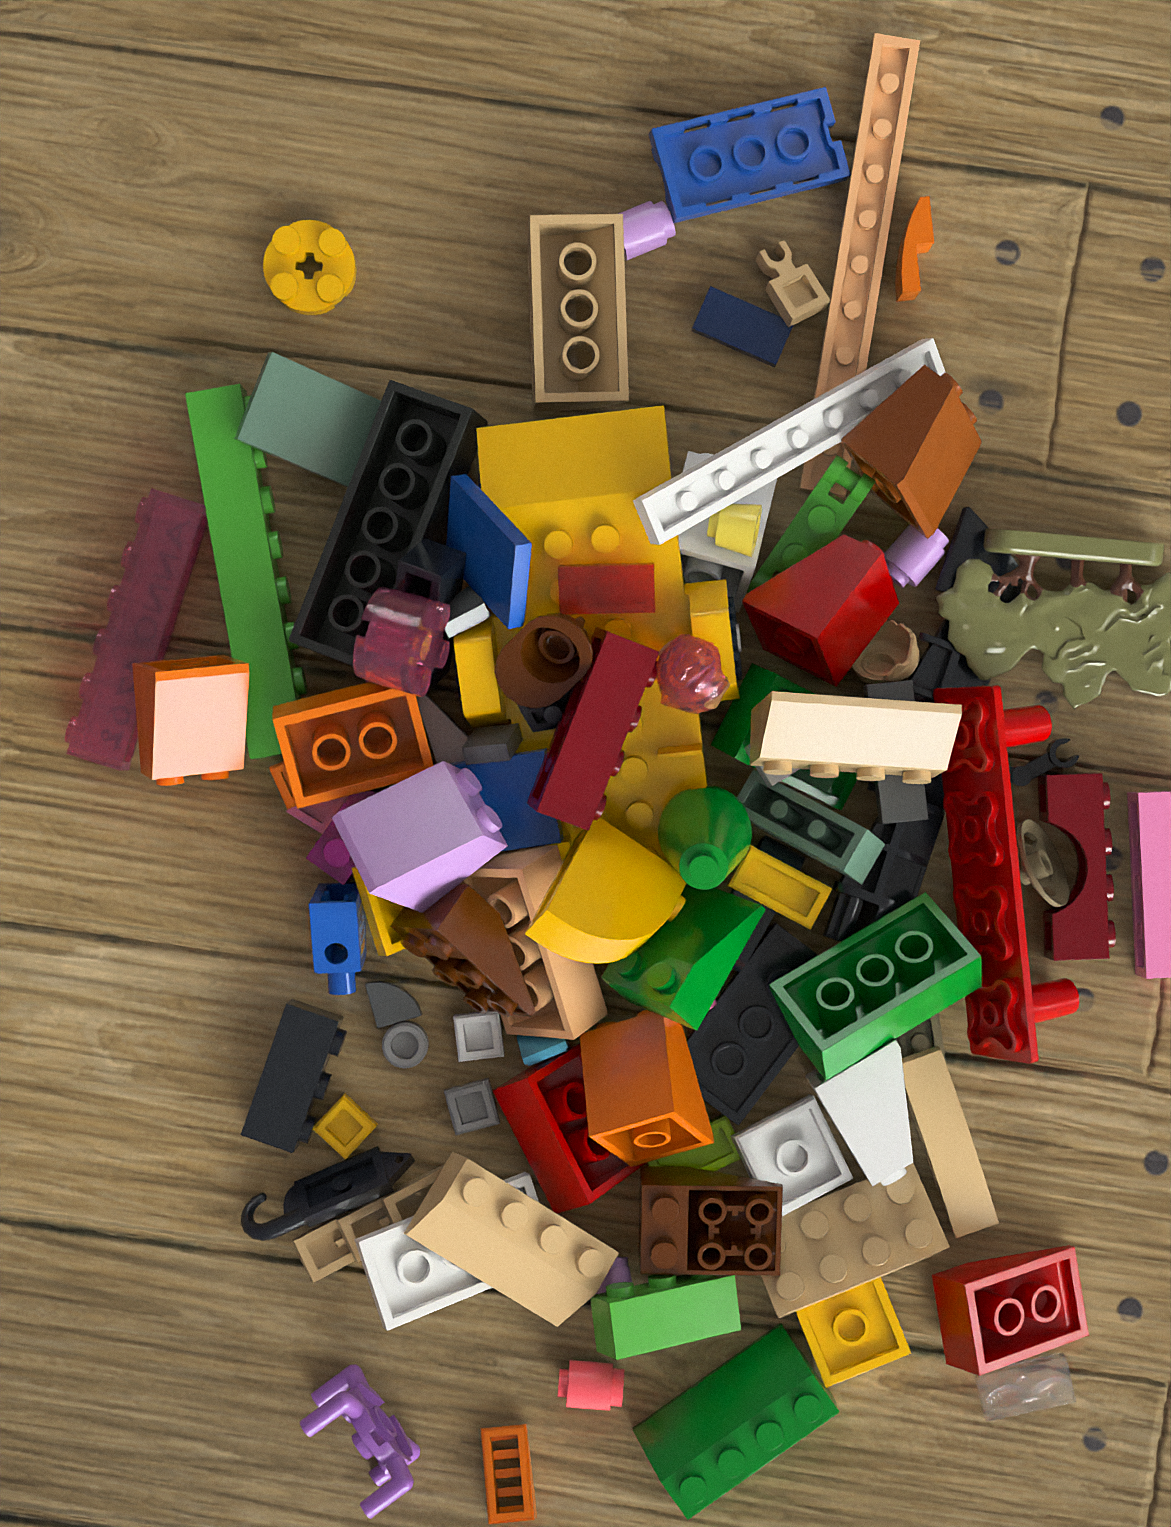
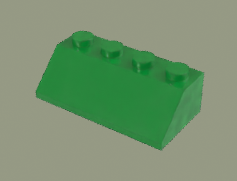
M925 892L772 982L769 986L800 1048L824 1079L828 1080L982 987L981 955Z
M779 1323L633 1427V1432L660 1482L686 1519L689 1520L840 1411L832 1393L825 1387L822 1379L782 1323Z

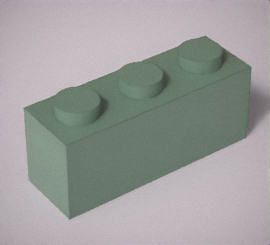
M754 769L737 797L745 806L751 825L861 885L885 846V843L868 829L779 782L768 788L759 772Z

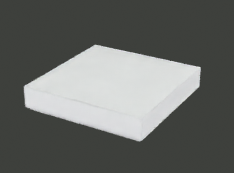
M808 1095L730 1136L751 1179L783 1185L782 1216L853 1179L813 1095Z

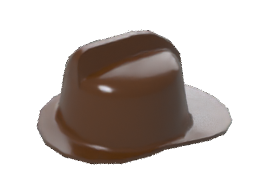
M552 613L538 616L528 622L503 647L496 658L495 675L498 686L504 694L518 705L530 708L547 707L565 695L585 676L592 665L593 650L588 633L584 628L585 619L582 616L573 618L563 613Z

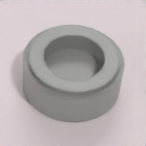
M412 1021L395 1023L387 1030L382 1040V1050L385 1058L392 1065L399 1068H411L419 1064L424 1059L429 1047L427 1033L419 1024Z

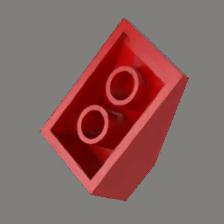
M1067 1245L973 1261L932 1274L947 1365L981 1376L1089 1336L1074 1246Z

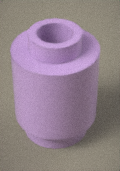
M647 201L618 213L623 214L625 261L666 245L667 239L676 235L671 214L663 201L655 204Z
M909 524L884 553L893 582L901 588L907 583L916 587L945 554L943 548L949 543L947 537L937 528L935 533L927 539Z

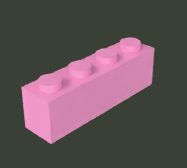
M1171 790L1127 792L1135 974L1146 979L1171 978Z

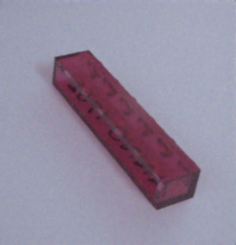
M153 488L150 490L149 497H142L137 507L135 523L140 525L134 542L128 541L124 548L121 567L125 568V572L120 586L115 584L110 592L107 602V611L111 612L107 628H101L96 636L93 654L97 655L93 672H87L81 682L79 698L83 699V703L78 717L73 716L65 733V742L69 743L66 754L119 771L129 770L138 743L132 663L165 659L208 524L205 505Z

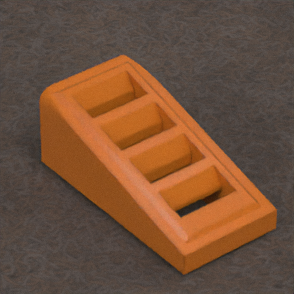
M527 1424L481 1428L488 1524L535 1520L537 1512ZM518 1439L519 1448L493 1451L492 1441ZM520 1459V1467L495 1468V1460ZM521 1477L522 1486L498 1488L497 1479ZM523 1495V1505L500 1507L499 1498Z

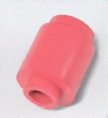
M569 1360V1369L559 1370L558 1397L566 1398V1407L610 1411V1406L622 1407L624 1369L613 1368V1363Z

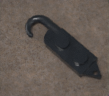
M378 1146L295 1181L294 1186L285 1195L283 1204L284 1215L268 1222L257 1223L254 1220L255 1210L266 1201L267 1195L260 1193L254 1196L245 1205L241 1213V1226L244 1233L249 1237L260 1241L275 1239L305 1225H308L309 1228L394 1192L393 1185L415 1162V1159L411 1153L383 1152Z

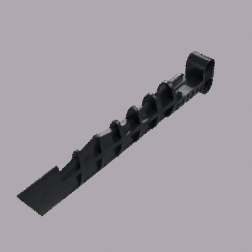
M970 507L962 509L935 588V590L941 593L953 588L957 568L967 559H980L990 565L997 576L1009 573L1018 566L1011 554L988 552L984 549L985 528L988 527ZM1021 578L1018 579V586H1011V583H1009L1000 596L1002 602L1010 603L1020 594L1023 584ZM999 581L990 582L988 591L993 593L999 587ZM944 618L934 636L921 632L918 639L928 644V647L919 660L915 671L908 679L913 682L914 699L916 702L934 703L933 692L934 689L989 686L991 678L980 680L968 666L966 656L957 652L953 644L948 640L949 620ZM942 773L931 778V783L924 784L928 811L927 820L879 825L877 816L869 831L885 843V846L862 885L845 875H842L839 882L835 881L832 890L836 891L837 895L823 936L842 942L918 896L946 813L943 806ZM869 782L867 790L875 793V785Z

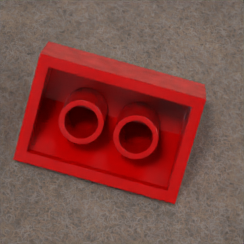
M580 1042L568 1048V1051L522 1071L493 1090L547 1200L556 1214L591 1204L638 1170L640 1166L646 1164L642 1163L631 1167L589 1137Z

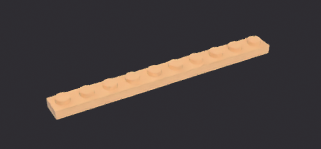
M875 33L872 39L814 399L867 369L920 40ZM842 441L803 463L799 490L812 492L836 455L849 462L846 467L850 469L852 458ZM835 482L830 492L838 497L846 496L847 489Z

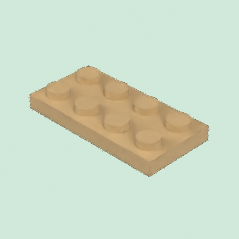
M914 1163L905 1167L907 1173L902 1178L889 1185L883 1186L879 1182L872 1186L869 1180L866 1179L809 1202L782 1216L780 1276L761 1275L778 1318L950 1249Z

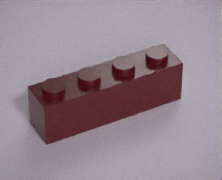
M598 627L595 628L590 640L593 650L592 665L585 676L570 691L562 711V718L557 724L527 800V804L536 812L588 831L592 821H597L604 811L607 800L604 791L610 776H616L622 766L624 750L621 748L627 733L633 732L639 723L642 713V707L639 705L645 688H650L653 685L659 671V662L656 661L659 651Z

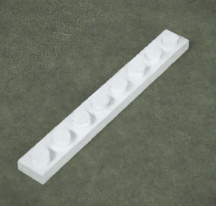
M927 338L917 341L634 499L633 503L650 544L661 545L840 443L847 433L924 364L941 376L945 369L934 339Z

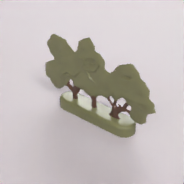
M985 528L984 549L994 553L1015 554L1020 564L1017 568L1002 576H997L991 566L980 559H967L957 568L953 588L936 597L939 603V614L949 620L948 640L953 644L957 652L966 656L968 666L980 680H988L1010 671L1031 648L1040 650L1044 654L1043 672L1052 682L1062 684L1063 695L1073 709L1087 704L1099 696L1105 683L1106 675L1112 671H1116L1127 681L1132 691L1155 696L1167 695L1171 691V572L1161 576L1150 585H1140L1131 575L1132 565L1154 567L1161 565L1165 544ZM1041 557L1071 559L1070 584L1064 590L1058 592L1047 591L1038 585L1033 577V572L1037 561ZM1085 561L1120 564V574L1110 590H1102L1083 578ZM1021 578L1023 584L1020 594L1010 603L1002 602L1000 596L1009 583H1011V586H1018V579ZM999 581V587L993 593L989 592L988 585L990 582ZM1029 585L1035 587L1037 592L1035 599L1027 594ZM1128 589L1136 594V602L1133 605L1127 602Z

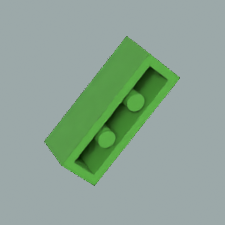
M653 1274L648 1276V1283L635 1286L632 1282L609 1284L606 1286V1292L595 1294L590 1299L596 1350L615 1360L741 1330L735 1275L675 1276Z

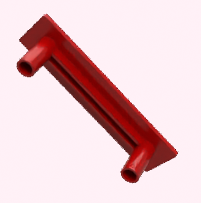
M999 685L934 689V703L962 705L961 719L947 770L942 772L944 791L943 806L947 820L948 853L951 859L954 888L953 900L956 907L958 930L981 955L982 987L965 996L968 1023L967 1036L970 1042V1051L975 1055L1027 1064L1034 1063L1039 1060L1035 1023L1075 1013L1079 1007V993L1074 983L1067 978L1031 985L1007 748L1045 741L1051 734V717L1047 709L1041 705L1003 709L1002 692Z

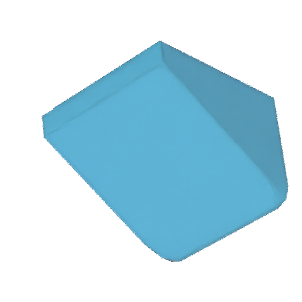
M517 1035L523 1062L528 1066L559 1055L570 1048L567 1039Z

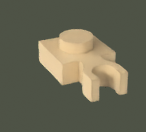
M785 240L779 242L775 250L776 255L781 260L779 262L771 260L765 249L758 253L755 260L764 274L773 278V280L768 282L765 291L788 327L827 309L831 302L808 264L795 268L791 260L792 252Z

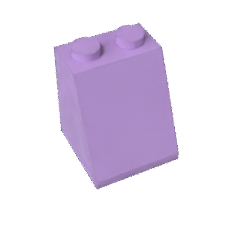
M442 761L338 812L332 817L369 894L423 913L508 846L499 831L502 828L501 820L493 809L485 805L479 794L482 791V786L469 769H459Z

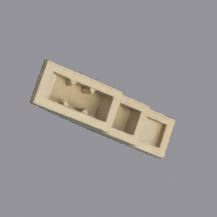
M939 1045L902 1058L906 1098L955 1238L999 1224L961 1104Z
M444 1165L395 1187L394 1192L338 1215L292 1239L291 1241L310 1281L315 1283L354 1261L360 1262L361 1258L354 1239L414 1216Z

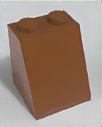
M924 364L847 433L841 441L861 475L865 473L876 480L871 488V492L928 539L935 533L982 441L974 427V424L977 422L976 416L959 398L963 394L959 384L949 374L944 372L940 376Z

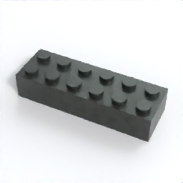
M389 380L289 637V642L384 678L398 562L424 538L442 543L448 526L451 476L467 474L468 476L478 450L476 428L487 427L488 421L473 408Z

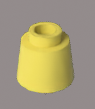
M733 503L711 515L708 523L707 537L715 538L716 546L752 557L760 527L762 504Z

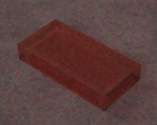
M654 562L568 564L558 566L560 613L567 615L655 613Z

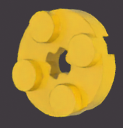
M317 220L297 221L277 229L273 234L272 241L266 248L263 260L264 277L276 299L291 311L303 315H319L335 308L334 305L341 302L345 295L346 297L348 296L356 280L357 266L355 256L344 235L338 229ZM308 256H314L315 261L323 265L322 271L314 272L313 279H305L304 272L298 270L299 263L305 262Z

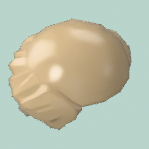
M886 620L852 665L855 675L867 684L898 682L908 678L915 671L919 663V649L915 634L910 628H906L904 623L897 624L894 620Z

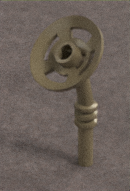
M1027 819L1020 822L1017 827V849L1020 857L1018 860L1021 884H1032L1035 890L1052 906L1061 907L1067 904L1069 900L1068 878L1053 842L1035 821ZM1024 835L1033 841L1032 846L1025 845Z

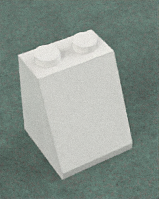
M688 451L682 472L708 459L713 454H698ZM777 478L734 502V504H762L760 527L752 557L716 546L715 538L707 537L710 517L678 534L684 584L726 579L728 596L734 597L736 612L740 611L742 599L746 595L756 567Z
M894 1039L828 1080H825L817 1069L806 1075L813 1090L871 1185L874 1186L881 1182L883 1186H886L902 1178L907 1173L905 1167L913 1163L902 1055L897 1041Z

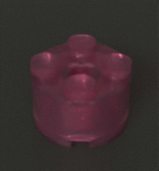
M379 588L369 600L362 616V620L370 621L366 637L356 636L353 653L355 675L370 683L424 697L428 691L434 667L443 668L448 657L450 644L449 641L443 640V633L449 620L450 605L396 589Z

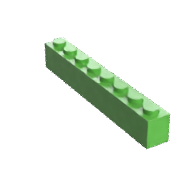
M241 384L185 393L232 658L249 663L250 673L246 722V740L250 759H262L282 755L272 720L273 706L299 700L301 695L308 693L304 669L303 667L296 668L293 650L299 649L300 645L288 641L295 622L287 621L285 604L292 602L287 577L279 576L277 559L284 557L279 531H271L269 514L276 511L274 496L270 485L263 486L261 468H267L268 466L266 452L234 439L251 395L247 396V391Z

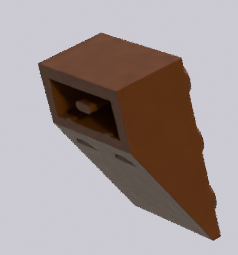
M458 884L423 913L405 906L390 926L403 937L400 941L402 946L418 957H425L434 966L432 972L440 980L451 986L456 985L465 994L463 1000L467 1005L482 1014L492 1011L506 1017H510L512 1014L533 1016L535 1008L501 915L469 884Z
M640 1166L638 1238L640 1274L780 1276L783 1185L686 1166Z

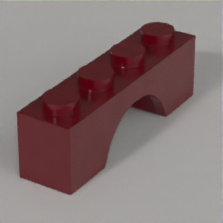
M1103 773L1039 775V821L1059 829L1071 842L1077 857V875L1074 885L1069 892L1067 904L1061 907L1053 906L1043 911L1044 957L1053 961L1110 959L1109 948L1115 946L1116 930L1113 920H1108L1107 902L1113 901L1114 898L1113 878L1111 874H1106V856L1112 853L1111 831L1104 826V810L1109 809L1111 801L1108 782H1103Z

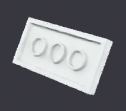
M523 1172L503 1180L539 1202L529 1173ZM414 1216L354 1239L382 1326L387 1331L493 1288L405 1235L404 1232Z

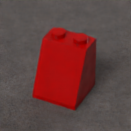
M844 534L747 593L742 599V603L763 650L837 687L899 604L883 551L871 541L862 540L860 542Z

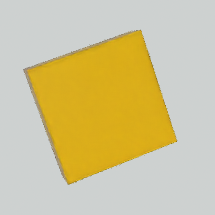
M344 1093L315 1124L313 1130L346 1160L377 1127L378 1123Z

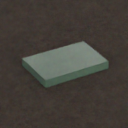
M268 352L234 439L348 488L381 400L274 352Z

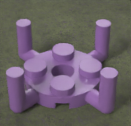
M352 1364L311 1393L312 1399L318 1408L299 1423L308 1437H312L340 1415L346 1421L352 1423L357 1431L352 1435L355 1447L366 1460L375 1456L378 1465L371 1469L369 1474L374 1483L380 1488L360 1502L363 1512L371 1519L412 1488L414 1480L408 1465L419 1457L420 1447L407 1437L395 1415L388 1418L379 1407L385 1402L369 1386L362 1369L358 1365Z

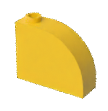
M600 817L597 821H592L589 831L583 829L574 839L525 935L550 951L575 961L596 964L618 961L637 951L667 920L671 922L678 915L686 901V898L681 896L686 882L673 866Z

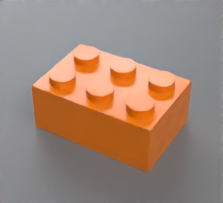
M410 671L273 706L272 720L297 809L396 784L434 765Z

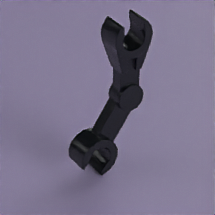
M1055 739L1047 746L1046 753L1022 766L1009 767L1011 783L1016 786H1026L1032 779L1054 767L1068 768L1073 766L1077 762L1079 755H1073L1066 761L1061 762L1055 754L1057 747L1069 742L1070 739Z

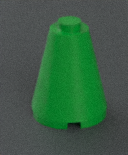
M706 786V788L693 790L690 788L679 792L666 804L659 819L658 840L664 856L683 880L696 889L707 890L721 884L743 860L751 844L752 827L745 806L732 793L719 787Z

